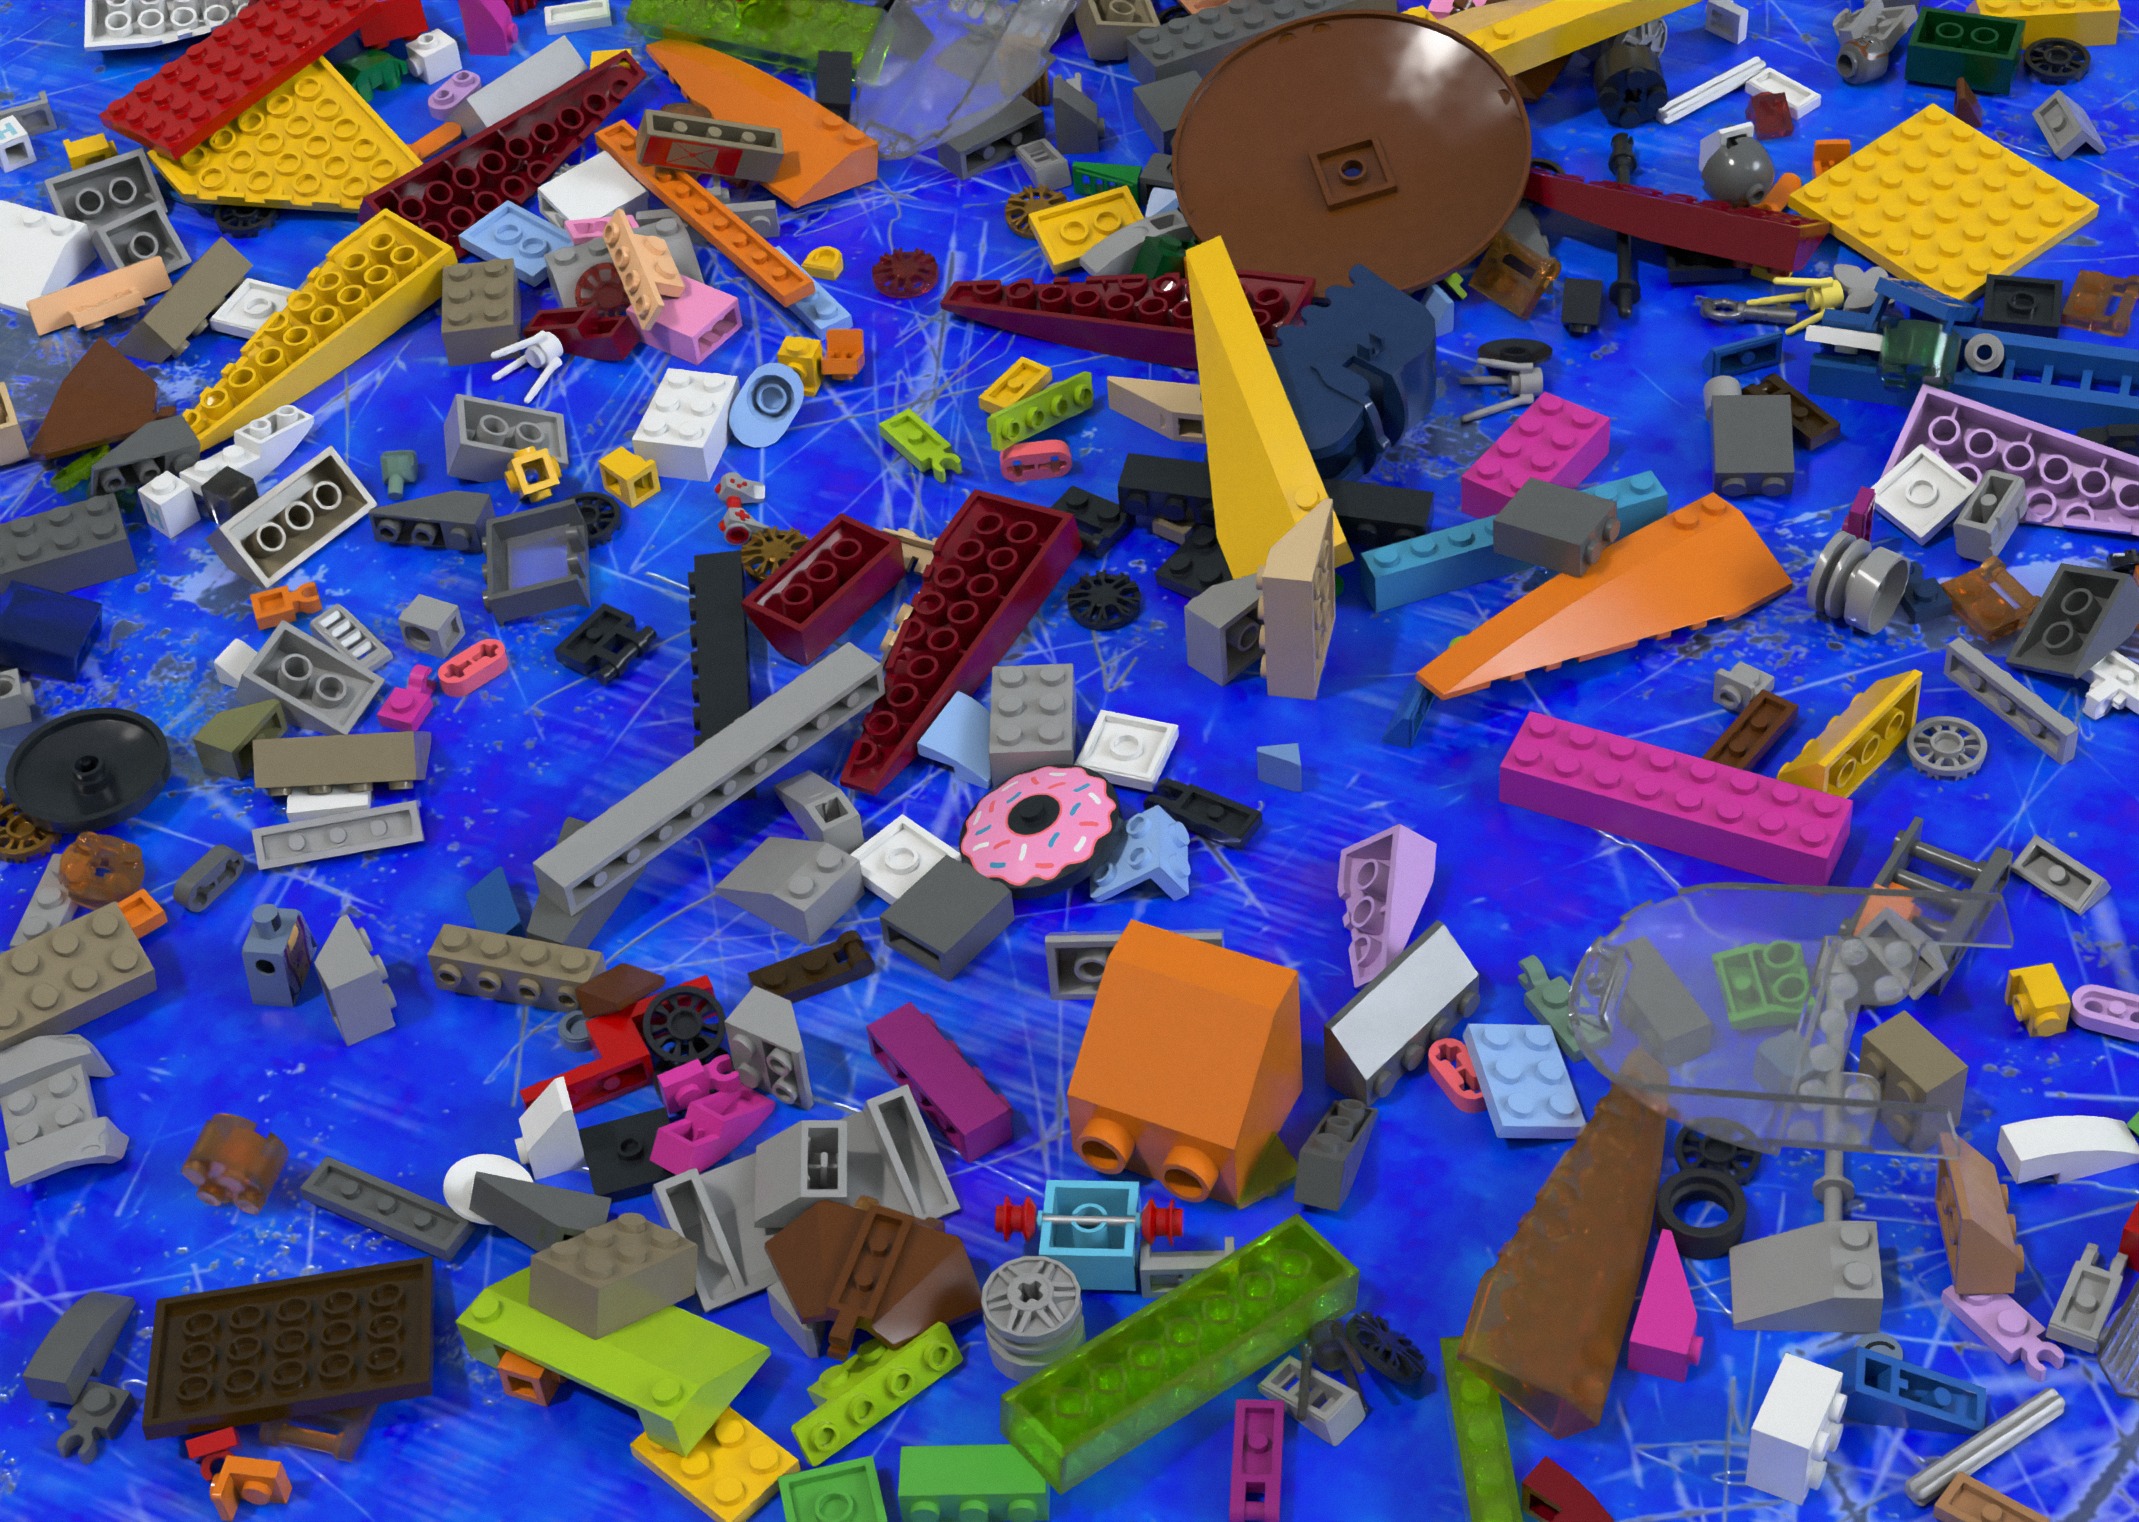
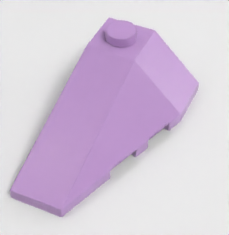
M1397 824L1341 850L1337 888L1339 898L1346 902L1347 913L1343 916L1344 927L1351 931L1352 942L1348 952L1354 987L1359 991L1403 952L1434 880L1437 844L1401 824Z

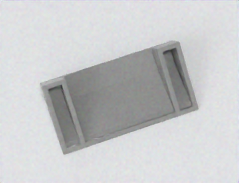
M908 1084L866 1100L862 1111L840 1119L847 1120L848 1206L867 1211L870 1204L905 1213L915 1216L914 1224L919 1226L961 1209ZM756 1153L700 1175L696 1167L653 1185L652 1197L665 1229L674 1230L681 1237L698 1244L695 1294L704 1313L767 1289L779 1281L764 1250L765 1242L783 1228H754Z

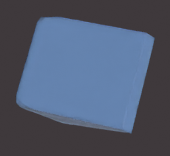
M1434 283L1428 286L1420 303L1425 305L1435 318L1436 337L1453 331L1454 302Z
M1298 743L1256 747L1258 780L1291 791L1302 792L1301 761Z

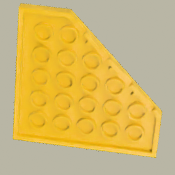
M323 55L178 160L170 159L154 150L147 152L150 162L187 203L359 213L364 197L424 164Z

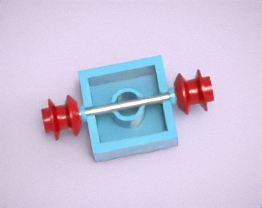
M1047 1180L1043 1210L1037 1211V1205L1030 1196L1026 1197L1023 1205H1013L1010 1196L1006 1195L1004 1205H996L995 1231L996 1233H1003L1004 1241L1007 1243L1013 1233H1022L1025 1242L1029 1243L1036 1234L1038 1226V1230L1041 1231L1039 1256H1045L1062 1262L1075 1274L1081 1289L1136 1291L1141 1227L1142 1235L1150 1246L1153 1245L1157 1236H1166L1170 1246H1173L1175 1237H1183L1184 1210L1183 1208H1175L1174 1199H1171L1167 1208H1157L1154 1199L1150 1198L1142 1211L1139 1182Z

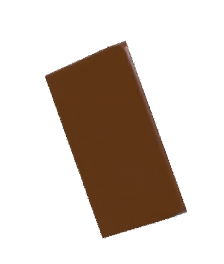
M621 963L576 987L575 993L584 1017L591 1019L622 1010L663 987L666 980L664 976L630 964Z

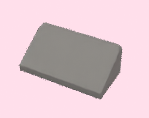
M2036 834L2011 865L2012 872L2080 916L2103 898L2111 889L2106 879Z

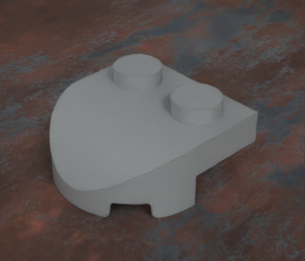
M1864 0V8L1853 13L1848 8L1840 12L1833 20V27L1841 46L1853 39L1873 36L1881 40L1887 51L1890 52L1902 35L1907 33L1908 28L1918 18L1915 4L1885 8L1882 0Z

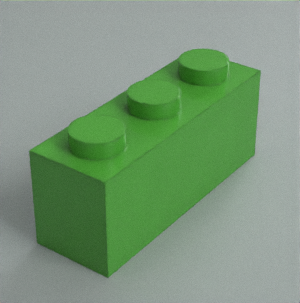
M1047 1443L901 1446L898 1499L902 1522L1049 1521L1050 1462Z

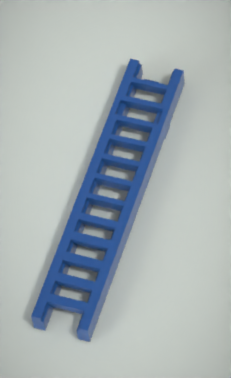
M1825 308L1822 326L1865 332V323L1869 314ZM1883 316L1874 334L1888 335L1891 338L1889 351L1858 348L1857 355L1848 354L1847 357L1813 353L1810 364L1808 394L1912 408L1922 385L1926 384L2053 428L2078 431L2086 427L2090 429L2091 427H2107V425L2139 424V397L2129 395L2130 389L2139 390V350L1953 325L1941 353H1938L1936 359L1932 357L1929 359L1925 355L1939 323ZM1988 333L1996 336L2002 342L2004 357L2000 365L1995 369L2001 371L2000 378L1977 375L1978 372L1972 370L1967 365L1964 351L1971 338L1978 334ZM1820 342V347L1835 349L1834 344ZM1982 345L1977 349V356L1982 360H1987L1992 356V350L1989 346ZM1864 354L1886 355L1885 362L1872 361L1871 356ZM1902 358L1923 360L1924 365L1923 367L1902 365L1901 362ZM1940 363L1963 366L1962 371L1939 370ZM2014 373L2042 376L2041 383L2013 380ZM2052 378L2081 382L2080 389L2051 385ZM2091 383L2120 387L2119 394L2090 390Z

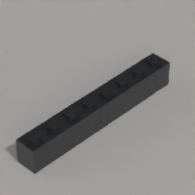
M1134 453L1127 454L1117 486L1120 513L1215 526L1209 463ZM1321 478L1329 499H1333L1334 511L1348 543L1384 547L1431 532L1434 519V492Z
M740 550L694 555L695 571L688 572L690 594L696 596V598H689L690 617L692 622L696 621L697 623L690 625L692 648H697L698 650L691 652V665L693 675H698L699 679H692V693L694 703L700 704L699 707H693V721L695 731H701V735H694V749L752 709L748 618L741 607V602L746 598V579ZM756 786L735 801L757 799Z

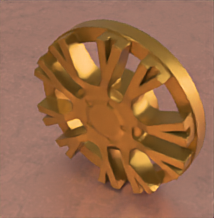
M1039 184V188L1034 189L1032 185H1029V188L1024 186L1022 192L1016 195L1011 194L1010 198H1008V203L1005 206L1006 224L1015 234L1023 238L1036 240L1028 224V214L1069 201L1066 200V195L1062 194V191L1057 193L1049 190V185L1043 187L1042 184ZM1014 215H1021L1013 220L1011 218Z
M773 526V529L767 527V532L763 534L760 530L756 531V534H751V540L746 545L742 544L741 556L744 572L751 579L763 583L790 559L798 549H801L810 541L807 535H801L800 530H795L793 527L789 531L778 530L777 526ZM756 564H760L755 570H753L750 567ZM768 570L771 571V575H767Z
M12 804L0 809V822L3 819L8 822L5 827L0 826L1 861L4 859L5 862H9L10 859H14L15 863H20L21 860L25 863L27 862L26 857L38 853L43 857L46 855L45 852L49 853L52 851L50 847L52 844L58 845V840L62 839L61 833L38 828L24 820L20 815L14 816V813L17 811Z

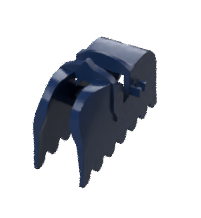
M1362 264L1353 266L1349 271V281L1354 286L1347 288L1335 285L1327 288L1325 300L1330 306L1308 305L1301 310V320L1306 326L1284 325L1280 327L1276 334L1277 341L1282 346L1275 348L1267 346L1320 477L1357 482L1364 474L1369 473L1381 460L1383 452L1390 446L1393 447L1405 437L1406 430L1422 420L1431 411L1436 401L1437 372L1435 361L1437 352L1435 318L1425 305L1387 283ZM1207 452L1204 454L1205 463H1208Z

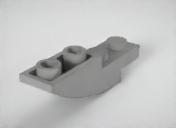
M1178 210L1163 212L1141 219L1109 235L1082 255L1079 264L1091 276L1131 274L1146 236L1162 237V235H1169L1182 240H1190L1195 238V236L1186 224L1182 213Z

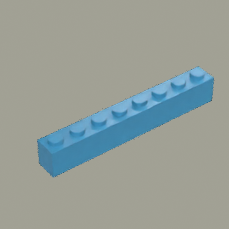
M1652 470L1580 490V492L1617 502V519L1620 520V531L1613 543L1667 516L1668 493ZM1496 514L1360 553L1361 589L1375 613L1537 567L1538 565L1494 552L1493 519L1498 515Z

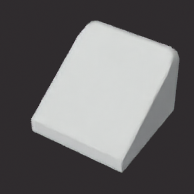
M237 638L234 639L214 661L219 682L238 689L241 675L258 652L245 642Z

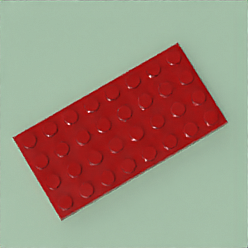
M260 0L253 6L241 10L237 17L226 25L214 29L212 35L201 43L190 46L186 53L177 60L162 66L160 72L153 77L138 83L129 94L111 102L108 108L98 116L105 127L176 161L383 11L378 0Z

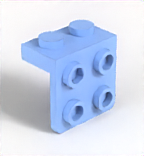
M1159 805L1124 821L1123 831L1116 848L1105 863L1090 875V896L1096 902H1102L1149 878L1174 901L1189 895L1188 876L1190 875V866L1188 863V844L1190 838L1185 826L1179 821L1176 822Z

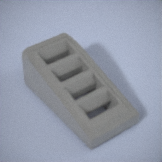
M1047 139L1036 140L1014 149L1017 159L1036 188H1039V184H1042L1043 187L1049 185V190L1054 191L1071 185L1072 180L1068 161Z
M335 604L310 622L313 638L372 672L393 659L392 652L340 604ZM369 650L371 651V653H369L368 655H366V656L363 657L362 659H360V660L357 659V658H359L360 656H362L363 654H365L366 652H368Z
M1290 1355L1257 1385L1259 1392L1269 1400H1284L1286 1413L1333 1446H1338L1365 1418V1412L1358 1392ZM1296 1377L1300 1379L1288 1391L1284 1390ZM1312 1388V1390L1303 1399H1301ZM1327 1399L1328 1401L1318 1409V1407Z

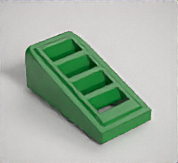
M1073 162L1075 194L1088 197L1127 185L1140 209L1139 177L1142 173V166ZM1083 175L1089 176L1090 184L1083 183ZM1097 179L1102 180V184H1097Z

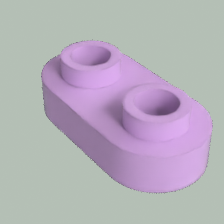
M467 70L455 73L428 98L430 115L434 119L445 120L466 98L482 89L479 75Z
M2094 984L2084 985L2075 990L2072 995L2069 1012L2072 1020L2077 1025L2088 1030L2139 1042V995Z

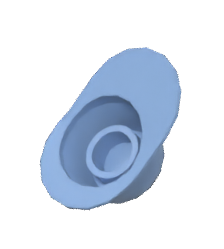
M767 363L756 368L749 376L729 412L730 428L734 436L742 444L753 448L767 447L776 443L782 437L799 411L804 399V385L799 375L787 365Z

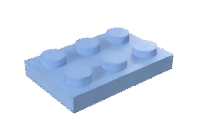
M509 200L458 235L462 248L486 261L514 258L518 278L533 287H536L548 278L544 254L554 252L560 248L575 246L565 230Z
M1468 1023L1463 1033V1038L1497 1138L1582 1139L1587 1125L1551 1025Z

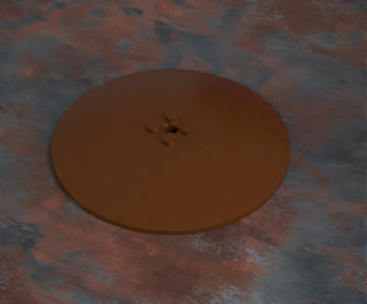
M1371 9L1325 12L1278 25L1255 36L1222 59L1206 75L1186 104L1177 125L1172 147L1173 185L1179 208L1186 224L1197 241L1201 244L1221 235L1235 270H1255L1315 277L1316 286L1311 302L1328 303L1325 300L1326 289L1335 285L1347 288L1354 286L1349 281V271L1353 266L1362 264L1387 283L1403 293L1409 294L1439 282L1465 267L1484 252L1501 234L1519 206L1528 183L1532 161V137L1529 118L1515 84L1495 59L1472 40L1434 21L1399 12ZM1354 168L1362 171L1355 177L1344 175V172L1348 169Z

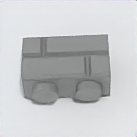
M1992 469L1986 471L1953 524L1954 536L1957 538L1955 541L1957 554L1961 557L1988 564L1995 562L2018 525V521L2021 520L2028 509L2027 498L2024 495L2026 489L2023 478Z

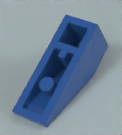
M1856 1346L1827 1365L1828 1368L1843 1373L1840 1393L1848 1396L1842 1415L1844 1417L1871 1425L1972 1436L1985 1429L1986 1388L1860 1346Z

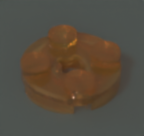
M89 831L83 832L78 835L74 843L65 849L61 856L58 872L59 882L61 885L63 882L64 887L68 890V896L75 903L83 907L96 910L114 901L118 903L142 889L145 874L142 851L136 844L128 843L114 836L98 835ZM95 868H106L111 873H105L103 877L96 876Z

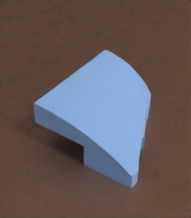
M957 691L917 742L918 754L953 766L956 779L989 789L992 784L989 759L990 712L970 696Z

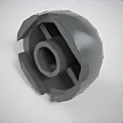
M1741 137L1735 139L1738 144L1730 149H1727L1725 145L1719 148L1709 158L1701 174V178L1705 182L1702 188L1713 201L1731 202V209H1737V207L1749 208L1751 205H1757L1762 202L1771 189L1775 177L1774 164L1767 150L1754 138Z

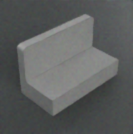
M2059 89L2032 112L2053 152L2063 161L2085 142L2100 154L2107 150L2084 109Z

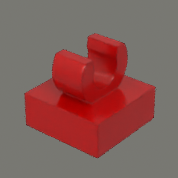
M233 1426L185 1441L190 1460L195 1463L202 1461L201 1474L207 1482H212L214 1477L212 1465L215 1461L226 1459L227 1455L235 1456L231 1452L243 1449L238 1430Z

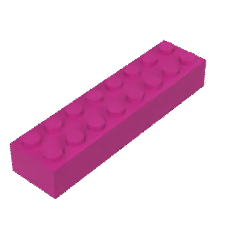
M1532 711L1528 713L1500 765V802L1821 894L1824 893L1850 835L1853 800Z

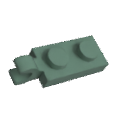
M1535 955L1518 961V965L1525 972L1518 976V981L1528 991L1524 993V1005L1541 1025H1551L1557 1044L1573 1063L1611 1045V1032L1562 976L1550 981L1543 964Z

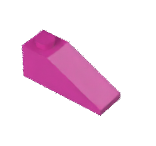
M458 0L470 55L508 56L513 43H516L518 40V26L516 23H513L510 9L503 0Z
M1662 1229L1629 1340L1628 1369L1684 1383L1689 1365L1698 1366L1704 1338L1696 1336L1697 1313L1672 1231Z

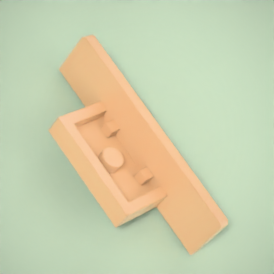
M617 209L610 222L604 227L603 239L642 330L650 331L665 307L660 294L679 298L685 289V285L665 240L656 236L634 234L624 210Z
M156 255L29 300L26 306L39 336L71 324L77 328L84 327V330L87 331L104 325V319L117 315L120 319L138 313L137 307L145 305L144 298L169 290L172 284L162 258Z

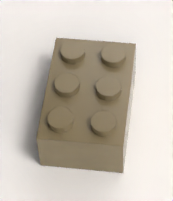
M514 258L491 259L484 262L457 263L451 266H443L441 334L449 367L521 357V350L497 359L491 358L492 352L521 341V290Z
M632 1212L621 1214L617 1219L598 1227L589 1228L580 1235L566 1241L556 1242L551 1247L531 1255L529 1306L597 1340L694 1295L698 1244L681 1237L674 1230L665 1229L646 1220L641 1214Z

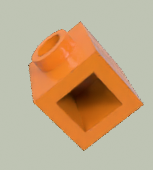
M506 1350L497 1366L505 1395L545 1407L550 1403L560 1383L563 1384L568 1380V1378Z

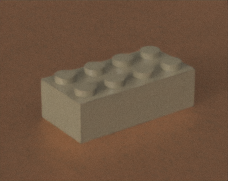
M116 901L0 954V1051L37 1036L63 1035L157 990L155 969Z

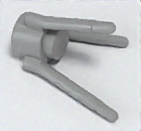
M1478 358V365L1515 372H1509L1508 376L1461 377L1459 382L1463 385L1508 384L1510 394H1517V397L1462 415L1460 421L1468 422L1519 405L1533 404L1534 397H1540L1543 393V375L1540 366L1533 367V363H1514Z

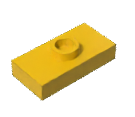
M1020 357L978 397L979 408L993 414L1040 392L1053 380L1052 368L1025 357Z

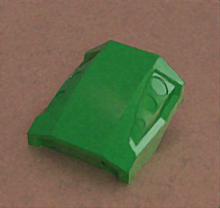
M380 49L364 50L333 65L367 103L373 99V89L375 87L381 91L395 90L402 84L400 74L405 75L409 73L406 61L397 59Z

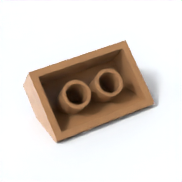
M1940 1129L1934 1203L1955 1294L2014 1293L2016 1274L2024 1272V1251L2021 1244L2015 1245L2014 1214H2007L2009 1205L2007 1185L1999 1184L1995 1165L1951 1129Z

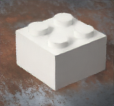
M1785 1353L1751 1428L1745 1485L1801 1506L1810 1488L1814 1490L1819 1489L1827 1467V1462L1823 1461L1827 1450L1835 1452L1844 1424L1839 1422L1844 1413L1848 1396L1840 1393L1842 1372Z

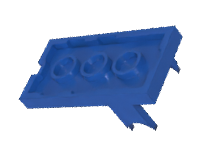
M1879 277L1874 289L1878 295L1866 320L1864 331L1876 333L1890 298L1941 319L1925 355L1926 358L1930 359L1932 357L1936 359L1938 353H1941L1954 321L1975 322L1981 308L1941 293L1914 280Z

